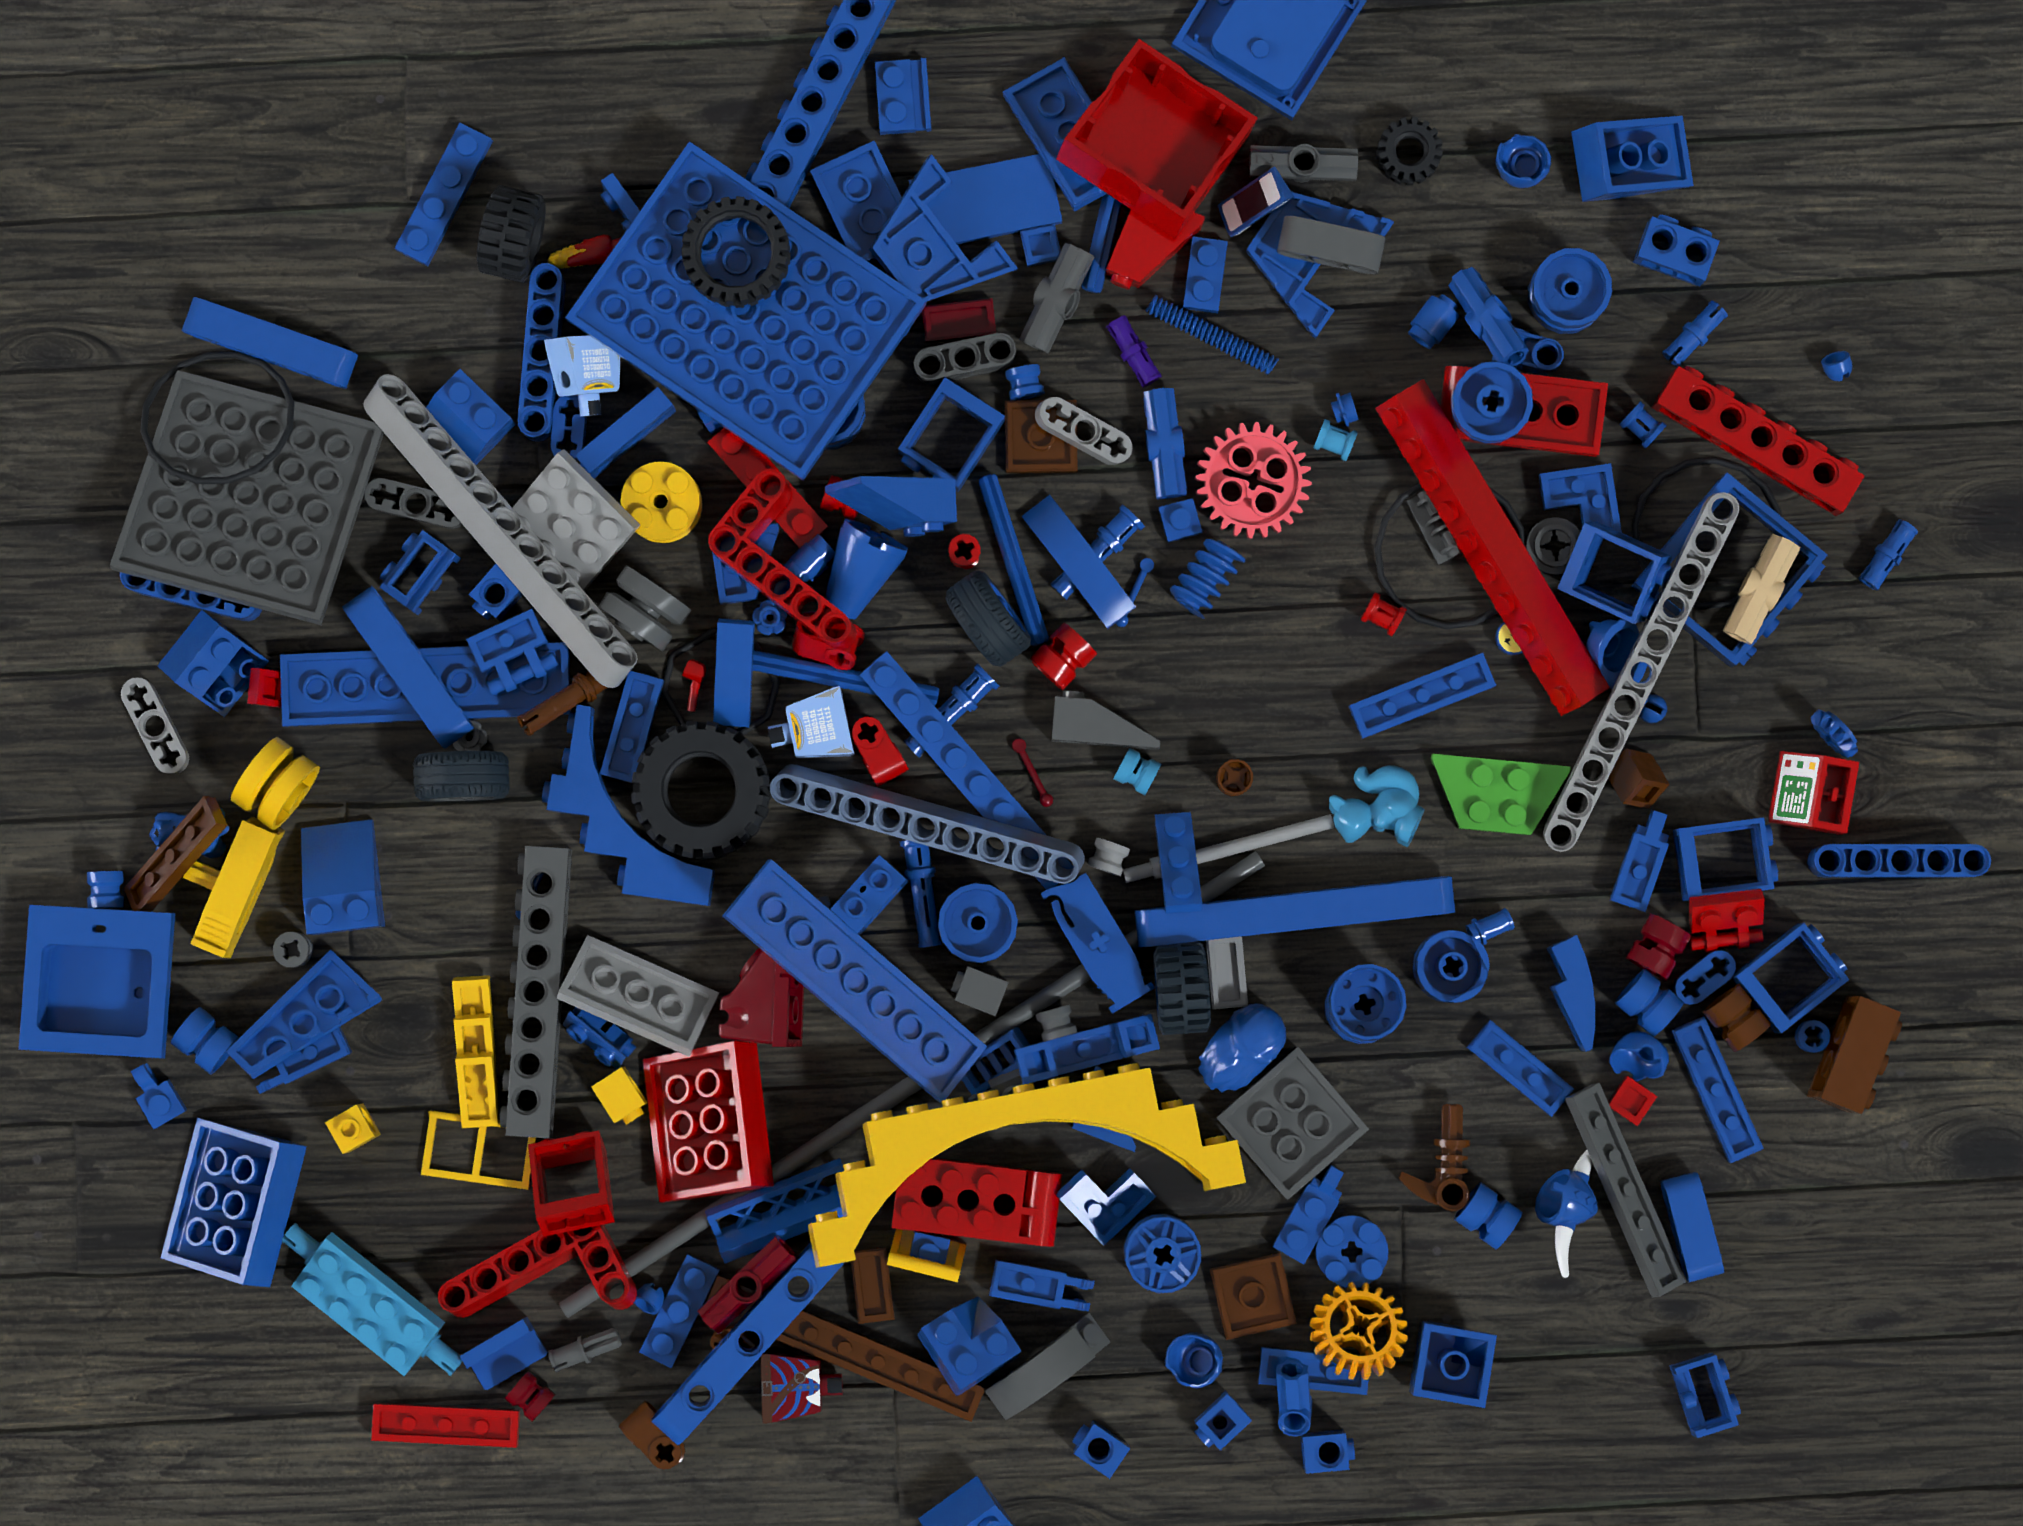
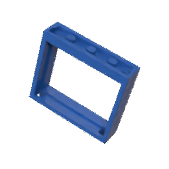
M1725 473L1661 549V551L1672 555L1669 565L1680 553L1706 499L1712 494L1722 492L1734 496L1739 505L1776 535L1784 537L1801 547L1798 553L1806 559L1785 584L1778 602L1771 612L1768 611L1763 625L1760 627L1756 639L1751 645L1738 641L1732 650H1729L1688 616L1683 629L1731 668L1739 662L1744 666L1750 657L1756 653L1757 649L1753 646L1761 635L1767 638L1780 623L1776 617L1784 607L1791 610L1803 595L1799 589L1807 579L1813 583L1818 578L1821 571L1826 567L1822 564V561L1828 554L1729 473ZM1719 498L1713 503L1712 513L1724 499ZM1654 561L1648 564L1631 585L1640 594ZM1659 591L1657 592L1655 599H1657L1660 593ZM1668 599L1663 604V611L1668 617H1676L1681 612V609Z

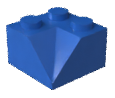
M979 1296L952 1308L922 1327L917 1335L956 1397L1017 1359L1021 1353V1349L1003 1321Z
M1420 1320L1409 1392L1413 1396L1485 1408L1497 1335L1455 1325Z

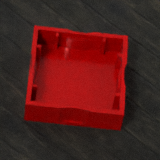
M1138 39L1113 73L1106 90L1089 105L1065 137L1056 160L1173 238H1176L1245 143L1258 117L1219 91L1198 82L1180 65L1141 39Z

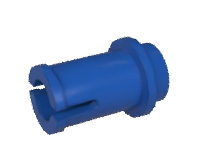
M1506 908L1478 921L1476 918L1471 919V924L1466 925L1467 933L1478 939L1482 945L1487 944L1486 940L1515 928L1513 919Z

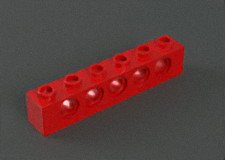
M1678 366L1671 373L1651 408L1832 515L1838 516L1844 512L1865 476L1857 471L1859 469L1857 464L1844 457H1840L1838 460L1826 453L1828 448L1814 439H1809L1807 442L1796 435L1797 430L1790 424L1780 420L1777 423L1765 417L1766 412L1761 407L1747 402L1745 405L1734 399L1735 393L1720 384H1716L1715 387L1703 380L1704 375L1690 366H1685V368ZM1697 393L1704 397L1706 401L1704 410H1696L1690 405L1689 398L1691 394ZM1722 412H1730L1736 417L1737 424L1734 429L1723 426L1720 420ZM1753 430H1761L1766 434L1768 440L1766 447H1759L1753 443L1751 438ZM1784 448H1791L1798 454L1797 465H1789L1784 461L1782 456ZM1816 466H1822L1828 471L1829 480L1826 484L1819 483L1815 479L1813 472Z

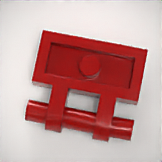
M1762 889L1690 897L1689 926L1691 933L1702 932V935L1691 936L1689 940L1690 950L1704 949L1708 953L1717 951L1719 947L1736 945L1738 949L1749 948L1752 943L1763 942L1761 928L1749 929V926L1763 925L1765 898ZM1735 928L1731 932L1717 933V930Z

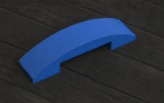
M1051 495L1021 516L1107 629L1136 608Z
M1148 1014L1014 1050L1022 1084L1024 1085L1160 1049L1152 1015Z

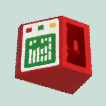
M1780 751L1768 822L1836 835L1846 834L1859 762L1824 755Z

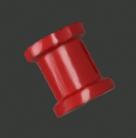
M960 534L954 537L949 544L950 560L957 568L966 570L973 568L978 564L981 554V547L977 539L969 534ZM963 543L966 548L970 546L974 548L971 550V559L966 560L964 556L959 558L955 556L959 552L958 545Z
M1375 592L1360 620L1363 622L1370 621L1386 629L1387 635L1392 637L1407 609L1403 606L1397 608L1380 599V594Z

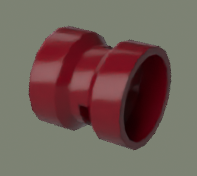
M527 1371L505 1399L511 1405L521 1407L524 1411V1416L533 1422L556 1394L548 1387H541L537 1383V1378L530 1371ZM537 1391L538 1393L527 1405L525 1402Z

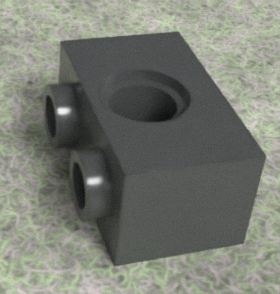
M967 967L965 973L958 971L951 991L957 993L955 1001L996 1016L1009 982Z

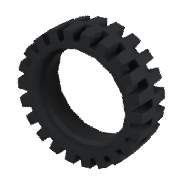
M736 196V199L724 197L721 198L720 202L712 201L708 203L706 209H700L696 213V218L690 220L687 225L688 230L684 233L682 239L683 264L690 281L707 299L714 303L718 302L721 306L729 307V305H732L736 308H744V305L747 304L751 306L758 304V301L763 298L766 300L771 296L772 291L778 290L782 285V279L786 278L788 273V265L791 259L790 244L783 224L771 209L761 205L754 199L746 200L740 196ZM744 218L757 223L767 233L771 242V259L766 271L757 280L744 286H727L716 282L705 271L701 261V247L707 233L716 224L727 219Z

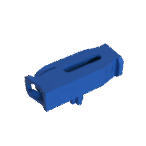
M1086 873L1079 876L1074 882L1056 886L1041 893L1044 900L1052 896L1062 900L1066 915L1074 924V927L1071 928L1065 920L1058 900L1051 902L1055 918L1092 982L1097 986V989L1102 991V994L1107 996V999L1114 1003L1109 1007L1112 1014L1155 988L1152 982L1147 985L1144 984V976L1141 975L1142 969L1139 968V962H1137L1135 953Z

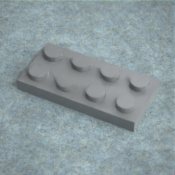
M587 935L558 991L557 999L690 1057L717 1001L719 992Z

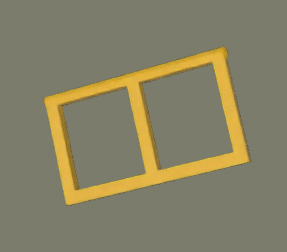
M429 1111L421 1175L529 1190L531 1168L528 1144L536 1143V1137H528L522 1181L480 1176L487 1127H479L472 1174L430 1169L437 1119L461 1122V1114Z

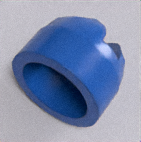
M1847 351L1831 353L1821 361L1825 374L1832 381H1842L1843 377L1848 378L1852 372V361Z
M1650 694L1645 704L1648 701L1661 708L1662 712L1658 714L1654 710L1643 707L1639 717L1644 722L1652 724L1661 721L1666 716L1667 704L1661 696Z
M654 1283L644 1284L638 1289L634 1304L642 1311L656 1315L665 1300L663 1289L659 1287L655 1290Z

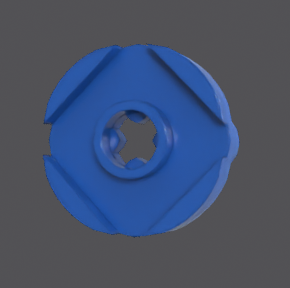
M1345 1215L1335 1218L1324 1228L1315 1245V1257L1318 1267L1330 1281L1344 1288L1348 1287V1283L1354 1282L1356 1288H1360L1363 1283L1367 1282L1370 1284L1381 1276L1388 1260V1244L1385 1236L1376 1224L1361 1216ZM1354 1241L1355 1246L1362 1249V1254L1357 1255L1354 1262H1349L1348 1256H1342L1341 1253L1342 1249L1348 1247V1242Z

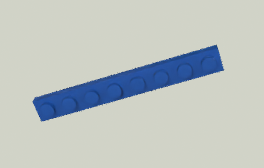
M887 651L859 674L983 818L1046 835ZM1031 847L1023 848V852L1028 858H1039L1038 852ZM1066 857L1058 858V863L1061 867L1065 869L1074 868ZM1035 877L1046 890L1058 884Z

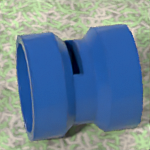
M123 871L87 872V884L91 887V894L87 897V908H124V896L120 893V885L124 882Z

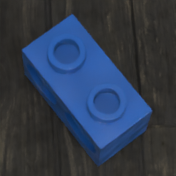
M1659 215L1656 218L1652 216L1645 226L1633 263L1700 287L1706 281L1720 240L1712 238L1713 234L1703 228L1692 227L1689 230L1678 226L1679 221L1672 217ZM1656 234L1665 236L1669 243L1668 249H1657L1652 243V236ZM1690 246L1698 248L1702 253V261H1690L1686 256V248Z

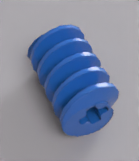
M1205 539L1203 542L1208 552L1199 550L1195 553V557L1200 564L1194 562L1187 564V569L1191 575L1183 573L1179 575L1178 579L1183 587L1173 585L1170 588V592L1179 604L1202 619H1205L1199 608H1213L1207 597L1212 595L1220 598L1221 593L1216 588V584L1219 583L1226 586L1230 584L1224 573H1238L1232 562L1234 560L1246 562L1245 558L1233 548L1219 540L1215 541L1212 539Z

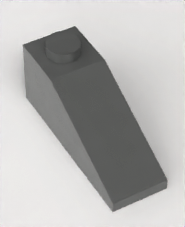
M1063 691L1062 697L1055 696L1051 742L1148 750L1160 749V740L1092 699H1084V692Z

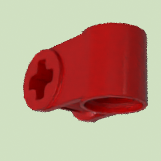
M809 611L803 613L802 615L811 616L816 612ZM797 621L792 647L797 655L803 658L813 659L836 669L849 670L854 667L857 661L855 653L857 647L862 645L865 633L859 626L853 624L856 629L854 643L847 649L836 650ZM837 623L833 625L829 636L831 638L841 637L846 631V624ZM841 653L844 654L842 659L839 658Z
M866 716L855 722L851 735L853 742L877 787L909 770L895 743L891 741L879 720ZM866 724L869 728L873 726L877 728V732L874 734V742L870 743L867 739L860 740L858 738V735L862 732L861 725Z

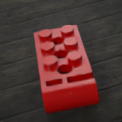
M1445 366L1440 407L1461 441L1484 444L1471 440L1461 432L1451 412V397L1455 385L1473 367ZM1521 373L1525 376L1532 389L1533 404L1540 411L1539 418L1536 421H1528L1515 436L1501 443H1491L1489 445L1590 457L1599 456L1608 383ZM1488 397L1487 399H1485L1484 405L1487 400L1492 399L1494 397ZM1569 407L1574 411L1575 421L1573 425L1565 426L1558 421L1557 411L1559 408Z
M931 1158L907 1177L896 1189L892 1228L1054 1247L1060 1200L1056 1194L1061 1189L1063 1174ZM929 1185L939 1187L943 1193V1199L936 1205L927 1204L923 1200L922 1191ZM964 1190H973L979 1197V1203L972 1209H965L960 1206L958 1195ZM1001 1194L1010 1195L1015 1201L1013 1210L1009 1213L998 1212L994 1207V1200L997 1196Z

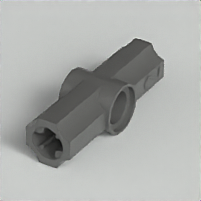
M1300 144L1296 147L1251 145L1249 178H1258L1275 166L1283 179H1293L1300 183L1310 180L1356 181L1358 149L1318 148L1309 144ZM1298 156H1306L1312 161L1313 167L1307 171L1299 170L1294 164V159Z
M1064 244L1050 276L1043 278L1035 291L1033 298L1035 307L1019 338L1021 342L1049 354L1064 320L1070 319L1078 307L1080 301L1079 289L1094 260L1092 254L1072 244Z

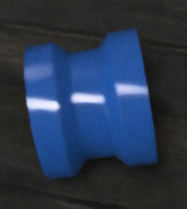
M1038 364L1019 366L1005 371L1006 380L1011 383V390L1009 391L1010 400H1025L1045 394L1044 386L1039 383L1038 379L1041 373Z

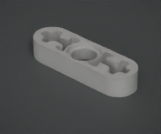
M1050 397L1042 401L1035 410V420L1043 430L1107 465L1122 463L1132 453V442L1125 433L1062 398ZM1055 406L1057 408L1056 414L1063 419H1067L1071 415L1074 417L1068 424L1060 419L1050 422L1048 420L1050 415L1045 410ZM1080 421L1088 423L1092 428V436L1088 441H1082L1076 436L1075 427ZM1099 439L1106 443L1117 440L1119 442L1117 448L1121 450V453L1112 456L1110 455L1111 448L1101 443L1095 448L1094 444Z
M143 678L129 679L121 689V698L155 766L167 774L181 773L189 763V753L155 686ZM136 685L141 689H147V693L143 695L147 706L152 707L155 704L157 707L156 709L145 711L140 717L137 712L144 711V708L139 701L131 700L130 697L135 693L133 687ZM152 716H160L165 723L164 731L158 736H150L146 731V722ZM170 735L173 741H167L166 744L172 752H179L180 754L176 758L177 765L175 767L171 764L163 763V759L167 757L164 747L159 745L155 749L153 745L154 743L165 741Z

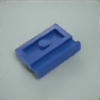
M921 58V60L906 59L875 62L880 135L931 131L926 58Z

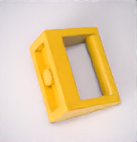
M896 1229L887 1265L958 1283L967 1244L950 1240L946 1262L941 1264L910 1256L914 1231Z

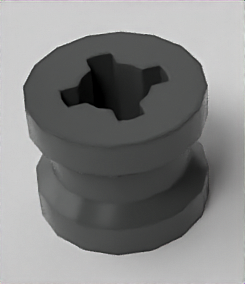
M286 932L275 940L273 955L276 961L285 967H302L312 958L313 944L311 939L303 933Z
M1070 1004L1035 1014L1037 1021L1042 1023L1044 1031L1041 1035L1043 1042L1077 1033L1076 1025L1071 1023L1069 1017L1072 1012Z

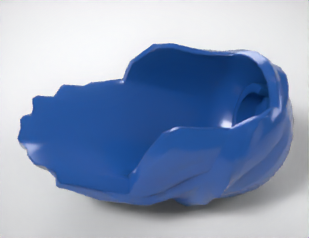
M1249 1004L1244 1008L1234 1011L1231 1018L1218 1029L1210 1039L1204 1052L1199 1056L1201 1065L1198 1069L1203 1076L1204 1083L1211 1090L1217 1088L1221 1093L1226 1090L1236 1091L1247 1086L1255 1076L1261 1073L1277 1057L1284 1047L1286 1027L1282 1018L1273 1009L1263 1004Z

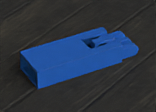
M657 387L575 456L580 461V465L595 479L674 414L676 409L660 388Z

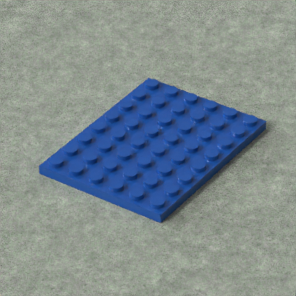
M689 141L565 318L804 481L922 312L927 302ZM736 196H740L746 200L754 199L761 205L767 206L781 221L789 239L791 259L786 278L782 279V285L777 291H772L769 298L766 300L763 298L758 301V304L753 306L747 304L744 305V308H736L732 305L725 307L721 306L718 302L710 301L692 284L683 264L681 247H683V235L688 230V223L696 218V213L700 209H706L708 203L712 201L720 202L721 198L724 197L736 199ZM744 218L727 219L716 224L707 233L701 247V261L705 271L716 282L727 286H744L757 280L766 271L771 259V242L767 233L757 223Z

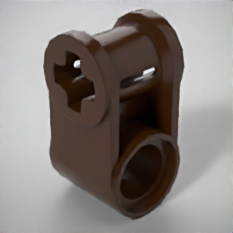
M645 1400L619 1424V1428L654 1466L664 1470L671 1469L683 1460L686 1452L683 1442L680 1445H676L651 1422V1419L658 1410ZM661 1444L664 1446L672 1444L675 1449L671 1453L674 1459L668 1457L663 1460L660 1454L663 1451L660 1446Z

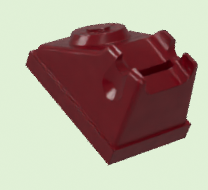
M759 948L743 966L739 975L741 980L733 991L720 999V1010H725L729 1014V1020L725 1024H719V1036L726 1039L772 1044V1047H802L804 986Z

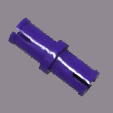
M1126 315L1115 319L1106 326L1122 352L1120 357L1123 362H1128L1142 388L1151 385L1162 377L1146 351L1148 346L1145 341H1140Z

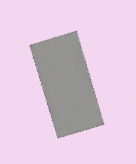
M1242 937L1206 940L1212 1009L1246 1007L1248 1005Z

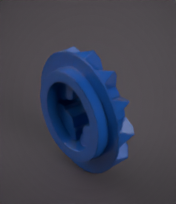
M1818 709L1811 716L1814 729L1836 753L1849 758L1858 752L1857 740L1854 734L1836 715L1829 711L1824 712Z

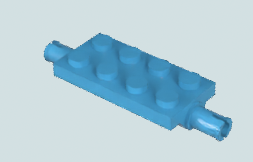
M294 1223L282 1238V1243H285L306 1260L304 1263L306 1265L291 1287L403 1376L411 1370L420 1357L424 1358L425 1356L447 1372L449 1376L457 1370L463 1361L460 1358L461 1355L439 1339L441 1335L438 1332L445 1324L441 1318L333 1232L320 1243L301 1229L297 1223Z

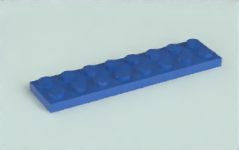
M564 642L546 643L536 648L540 658L553 652L559 665L547 670V675L538 679L534 676L517 684V689L510 692L504 690L495 695H492L487 682L499 677L496 668L482 673L470 646L419 649L468 719L518 717L570 685L569 648ZM373 651L280 655L283 727L422 721ZM523 654L506 663L509 670L513 671L529 662L526 655ZM571 709L562 715H569Z
M772 859L766 861L722 915L938 1102L942 1103V1100H946L987 1048L981 1040Z

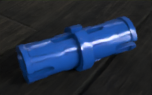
M1710 301L1692 323L1687 322L1682 327L1683 332L1667 349L1662 351L1663 356L1668 361L1677 351H1680L1673 358L1672 365L1675 367L1681 366L1698 346H1704L1708 341L1707 336L1728 317L1727 312L1723 308L1712 318L1710 317L1717 310L1718 303Z
M1898 519L1889 536L1874 549L1876 554L1858 579L1867 587L1878 591L1893 567L1899 566L1901 563L1902 554L1915 535H1917L1918 530L1910 523Z

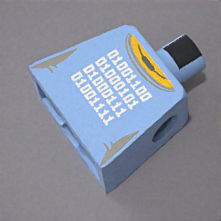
M590 335L544 340L557 394L560 397L578 395L580 417L601 415L599 394L616 392L620 387V356Z
M840 686L786 706L788 722L768 726L772 748L793 743L796 758L855 755Z

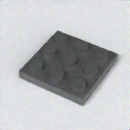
M1299 1047L1291 1051L1216 1116L1217 1120L1235 1140H1238L1241 1148L1286 1200L1290 1199L1369 1130Z

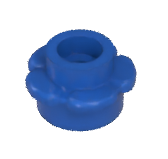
M1336 393L1337 401L1331 402L1337 423L1344 421L1345 426L1348 427L1349 423L1359 420L1351 393L1341 396L1339 393Z
M771 600L761 602L760 607L753 611L752 620L755 621L757 630L764 635L778 634L786 627L785 619L788 617V614ZM769 614L774 617L772 621L767 620Z

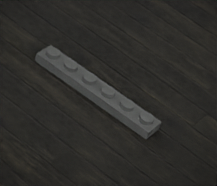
M1591 1084L1565 1098L1649 1293L1652 1298L1661 1297L1685 1283L1686 1279L1601 1084Z

